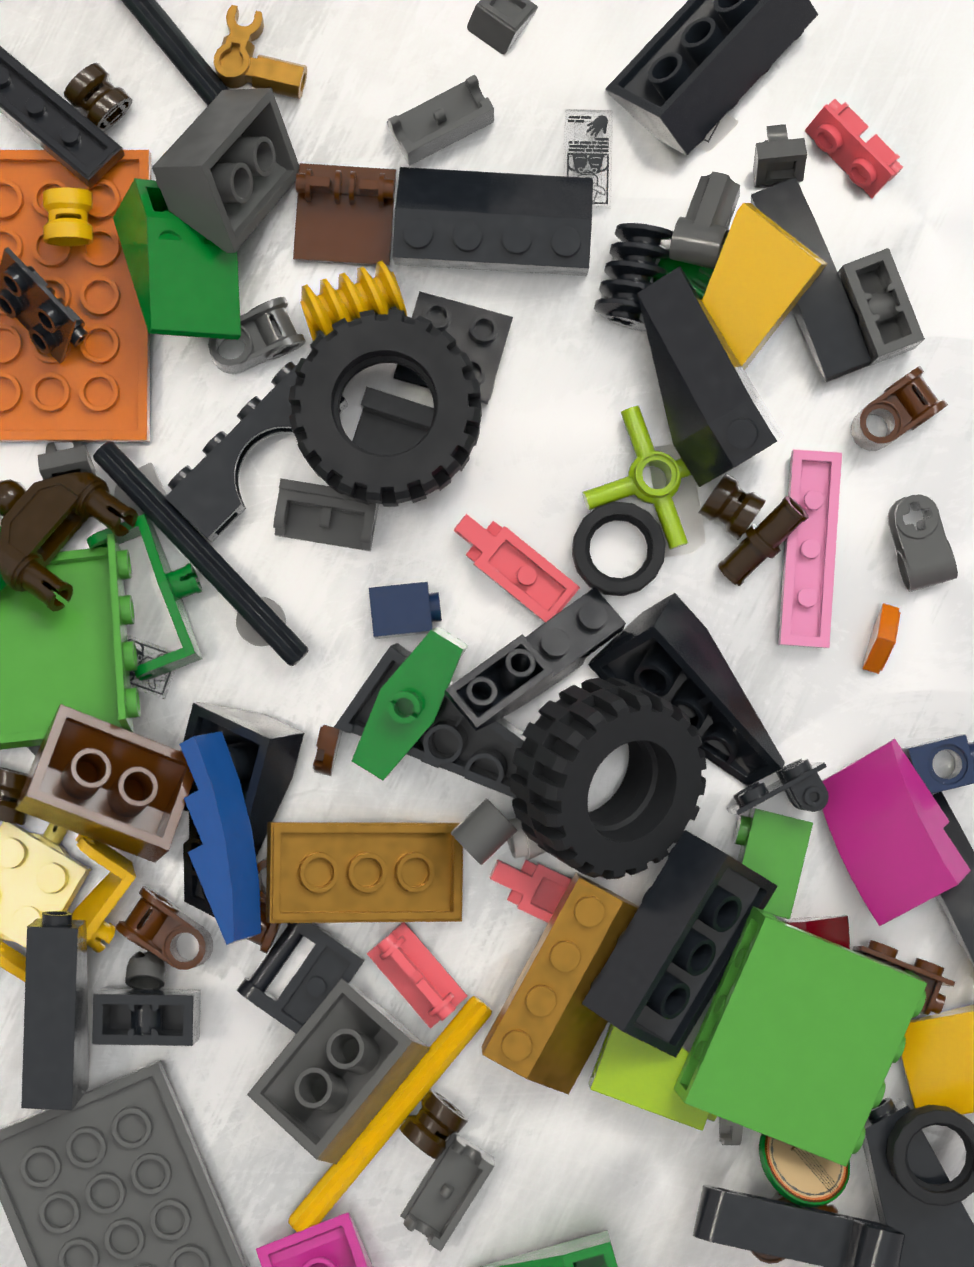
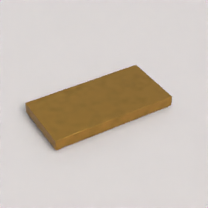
M267 822L266 922H462L463 846L451 834L460 823Z

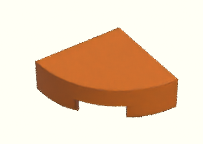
M885 603L882 604L868 643L862 669L877 674L883 670L896 643L901 614L899 608Z

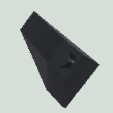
M681 266L638 292L637 295L673 446L697 485L701 487L778 442L784 434Z
M676 593L643 611L589 662V667L599 678L603 680L611 677L623 679L681 708L689 716L691 725L695 726L700 734L702 745L698 748L705 751V758L746 786L783 768L785 762L708 629Z
M195 702L192 705L183 742L193 736L222 731L240 780L257 857L267 835V822H273L292 780L304 732L266 714ZM194 780L189 795L198 791ZM186 803L183 811H189ZM189 813V839L183 844L184 902L215 918L188 854L189 851L203 845Z

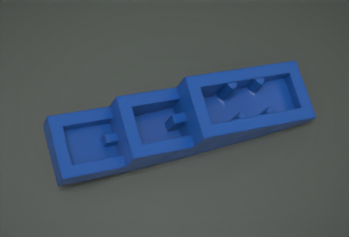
M221 731L193 736L179 745L198 788V791L185 797L184 801L203 844L189 851L188 854L225 943L229 945L261 933L260 885L253 833L240 780Z

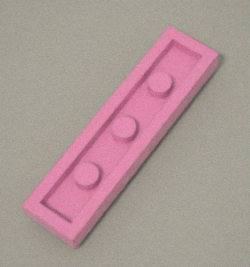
M797 449L791 451L788 497L794 499L806 511L809 518L802 522L785 539L778 645L813 648L830 647L842 453Z

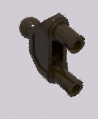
M75 472L34 482L27 491L18 481L12 479L1 480L0 515L4 516L1 519L0 570L5 584L13 590L28 591L47 605V608L54 612L59 611L65 605L56 599V595L53 592H56L69 602L73 595V587L48 570L46 566L89 517L95 518L109 528L116 536L122 537L130 531L120 524L121 520L133 528L136 524L138 513L135 509L128 507L111 495L106 481L93 473Z

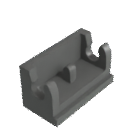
M474 74L451 89L398 116L395 115L389 118L387 125L410 166L493 123L494 107L490 99L483 96L479 87V80Z
M280 478L273 528H275L274 535L371 552L379 504L370 503L367 505L357 502L352 497L345 494L341 495L329 486Z
M452 1133L446 1141V1149L437 1160H434L400 1214V1217L404 1219V1226L411 1232L414 1229L421 1232L428 1238L429 1245L441 1252L494 1168V1157L457 1133Z

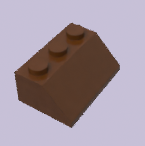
M60 704L31 765L15 810L155 863L171 847L185 806L184 798L189 795L194 778L183 752Z

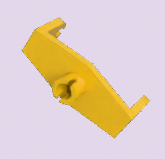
M79 834L75 839L78 842L76 844L77 847L89 858L110 871L76 907L72 920H86L87 945L96 953H100L106 948L101 943V940L109 944L116 931L113 924L107 923L104 920L135 880L136 874L132 861L108 845ZM0 941V967L25 982L26 956Z

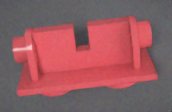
M834 99L829 104L823 106L804 131L822 151L826 152L849 175L853 183L861 187L873 198L888 181L893 179L902 170L903 166L897 161L900 156L897 153L895 154L877 134L865 143L860 136L869 126L846 102L841 105Z
M405 922L401 923L367 953L430 1029L440 1020L443 1021L456 1009V1006L468 997Z

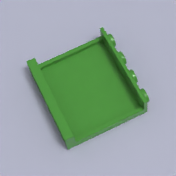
M114 533L107 534V547L61 551L46 566L48 570L73 587V595L69 602L56 592H53L56 595V599L65 605L63 609L54 612L28 591H15L8 585L0 592V750L41 745L60 704L133 732V718L141 716L138 688H131L130 671L138 669L135 642L128 641L127 625L135 623L132 596L125 595L124 580L132 578V568L129 551L121 550Z
M753 906L677 1079L674 1090L685 1104L847 1167L851 1155L856 1154L864 1142L866 1132L864 1126L872 1108H877L883 1099L886 1088L884 1080L892 1063H896L903 1054L906 1044L904 1035L912 1017L915 1018L919 1015L924 1006L927 983L910 970L905 969L901 971L779 921L771 913Z

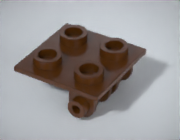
M300 163L299 173L296 174V192L298 194L293 260L376 265V262L383 261L386 266H390L396 169Z

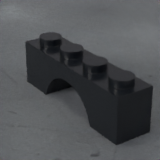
M292 361L287 363L274 376L271 383L275 387L262 400L255 396L240 410L237 417L241 421L228 434L220 431L205 445L202 451L206 456L193 469L189 465L185 466L168 484L172 491L165 498L210 542H213L246 509L240 493L239 474L248 452L258 442L269 436L280 433H293L289 418L292 415L289 394L290 386H294L297 375L295 370L297 365ZM341 396L340 414L348 407V403L343 396Z

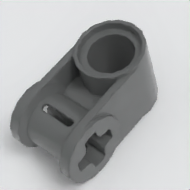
M278 297L266 301L240 316L241 336L239 340L243 341L245 349L238 358L225 359L218 353L220 344L226 339L209 338L208 347L210 355L218 369L229 374L241 373L267 360L284 356L305 344L306 340L303 334H297L286 311L288 306L286 297ZM271 321L275 322L281 336L276 334Z
M921 494L910 495L895 501L890 507L887 517L896 548L899 571L906 589L912 592L957 579L958 571L955 557L946 538L939 509L935 502ZM910 506L913 511L921 510L923 513V520L918 521L916 527L914 524L905 525L903 521V515L910 512Z

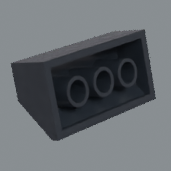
M687 0L605 90L659 141L688 155L705 139L706 135L726 113L737 105L740 98L754 83L768 72L772 64L803 34L804 30L819 14L810 0Z
M400 167L394 219L392 254L394 264L587 276L590 263L593 178Z
M685 830L678 843L671 849L668 860L653 885L644 894L642 903L628 927L619 936L616 947L603 969L594 978L582 1004L622 1032L676 1058L718 988L753 906L764 910L778 886L733 857Z

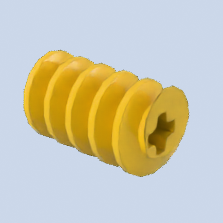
M383 261L376 262L374 278H372L364 266L357 268V282L355 284L345 272L339 274L338 289L336 290L326 278L320 280V293L318 296H316L308 284L301 286L300 303L313 341L317 338L319 330L327 336L334 330L332 324L343 318L347 322L360 318L359 312L374 310L378 315L388 314L389 309L395 306L398 310L404 311L405 316H407L394 272H391Z

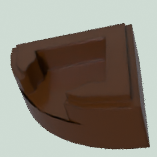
M328 725L320 727L316 744L318 749L313 762L315 773L332 776L342 730Z

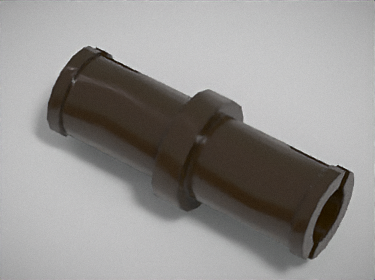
M785 496L782 502L759 525L752 524L745 531L747 537L718 564V568L729 581L741 586L744 580L767 557L773 559L781 551L779 545L802 522L809 518L808 514L794 499Z

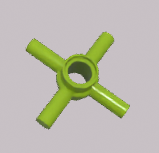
M639 406L621 411V415L637 458L631 464L627 477L583 491L582 495L588 510H591L598 506L635 495L645 503L654 504L670 550L686 545L688 541L672 497L678 491L681 479L691 476V473L681 458L674 460L666 453L655 451ZM649 466L661 469L666 477L665 487L662 489L649 487L643 480V469Z

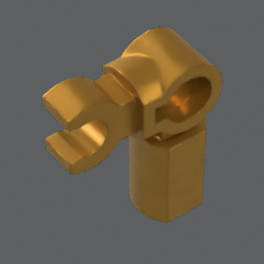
M231 5L226 15V22L230 33L223 38L221 47L217 49L214 55L213 63L217 76L229 88H239L250 82L255 89L272 88L273 93L300 99L307 79V66L260 54L257 58H252L255 49L252 41L259 38L264 29L262 12H255L254 20L250 25L240 26L237 24L239 19L238 6Z

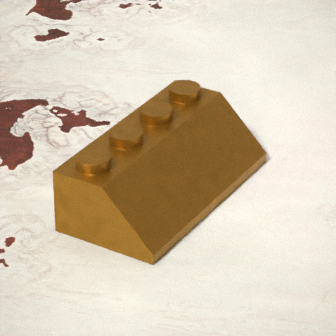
M576 872L481 1046L482 1055L527 1080L569 1095L608 1021L584 1006L582 1002L588 994L594 978L603 969L616 947L619 936L626 930L639 906Z

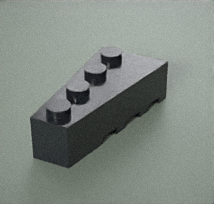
M398 643L391 645L334 728L362 736L380 689L411 652ZM445 695L435 721L408 751L407 755L420 759L421 762L436 768L440 767L463 776L467 780L510 797L517 798L516 795L510 792V776L515 774L517 766L513 764L516 747L522 748L526 737L522 735L523 731L504 718L475 731Z

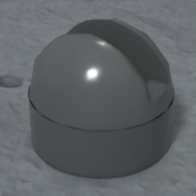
M141 951L136 952L129 959L126 967V985L134 989H161L165 985L166 968L164 961L150 951H147L145 954Z

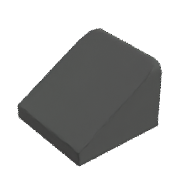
M480 0L475 5L467 24V29L501 54H505L534 16L538 6L530 0Z

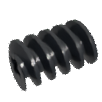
M622 223L617 225L615 230L616 237L622 242L611 244L609 252L618 261L606 263L604 272L612 279L602 281L599 287V291L607 298L596 300L594 309L598 314L617 325L646 331L644 322L640 320L642 311L637 293L652 284L650 282L651 277H663L666 275L667 271L655 264L656 259L670 258L669 250L660 244L661 240H671L673 231L649 223Z

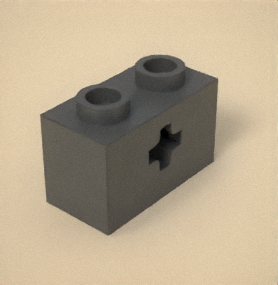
M889 248L842 265L838 275L871 358V365L911 351L925 340Z

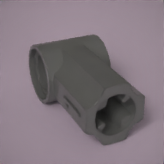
M712 171L711 174L700 177L686 217L680 216L675 225L670 244V259L705 268H715L740 197L741 185L735 183L728 174Z
M486 798L451 834L482 865L518 830Z

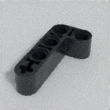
M703 1185L693 1231L694 1237L705 1241L823 1267H899L905 1240L903 1232L875 1221L709 1185Z

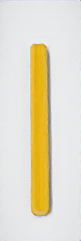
M475 996L466 1002L429 1047V1051L338 1163L333 1164L290 1215L288 1223L296 1232L319 1224L489 1019L492 1010L486 1003Z

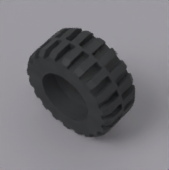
M389 309L388 314L376 315L374 310L359 312L360 318L347 322L343 318L332 324L334 330L325 337L319 335L310 344L312 351L307 358L300 359L295 370L297 375L295 385L290 386L289 402L292 415L289 418L291 428L298 442L297 445L308 464L329 487L341 495L345 494L352 497L355 501L367 505L378 503L383 504L384 507L399 506L398 503L407 501L416 503L427 499L426 495L437 489L441 491L451 483V478L459 470L462 471L470 460L469 455L473 447L476 446L480 434L482 417L481 393L478 379H476L473 365L466 352H462L456 345V339L446 330L441 332L435 328L431 320L420 315L416 319L407 317L404 311ZM394 363L413 370L425 381L433 397V419L426 435L411 449L395 455H376L361 449L346 435L340 420V400L348 382L360 371L377 364Z
M612 677L607 680L601 678L588 679L581 683L582 688L572 685L558 693L560 699L556 702L549 700L538 710L541 716L535 724L528 723L522 734L526 737L522 748L516 747L513 757V764L517 766L515 774L510 776V792L516 795L517 798L512 800V806L516 818L521 821L522 830L530 840L538 844V847L584 875L593 878L601 876L606 880L619 879L625 876V872L632 876L648 869L647 863L650 861L656 864L669 855L667 849L673 843H678L689 820L695 821L700 807L696 805L699 795H704L706 778L701 776L702 770L707 769L705 751L698 748L702 745L700 734L697 728L691 725L689 716L681 708L623 679ZM628 743L629 762L622 784L609 801L598 809L589 812L588 793L596 770L611 752Z

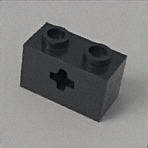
M102 988L93 994L92 1044L193 1046L199 1040L200 990Z

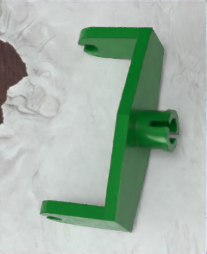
M145 514L138 516L133 528L126 522L120 523L130 532L122 537L116 536L118 544H122L142 536L157 583L183 648L137 666L138 669L134 673L139 681L156 678L202 659L182 598L202 592L200 582L196 581L198 578L197 573L191 563L171 571L153 522ZM106 528L88 537L87 543L89 548L107 547V534H112V531Z
M435 627L430 630L380 689L351 760L353 763L382 781L390 775L391 771L435 721L445 697V690L449 687L459 660L468 647L466 643L459 638L452 637L449 632L442 628Z

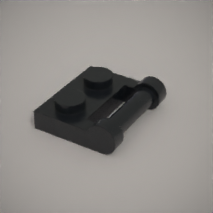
M287 923V927L250 979L245 977L237 988V991L243 997L296 1034L341 979L349 983L365 961V958L315 923ZM306 937L316 945L282 994L276 999L266 990L302 938Z

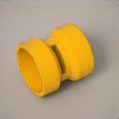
M69 187L45 190L43 192V208L48 212V222L43 226V241L49 245L66 247L85 246L93 243V227L88 223V212L93 208L92 192L86 189Z

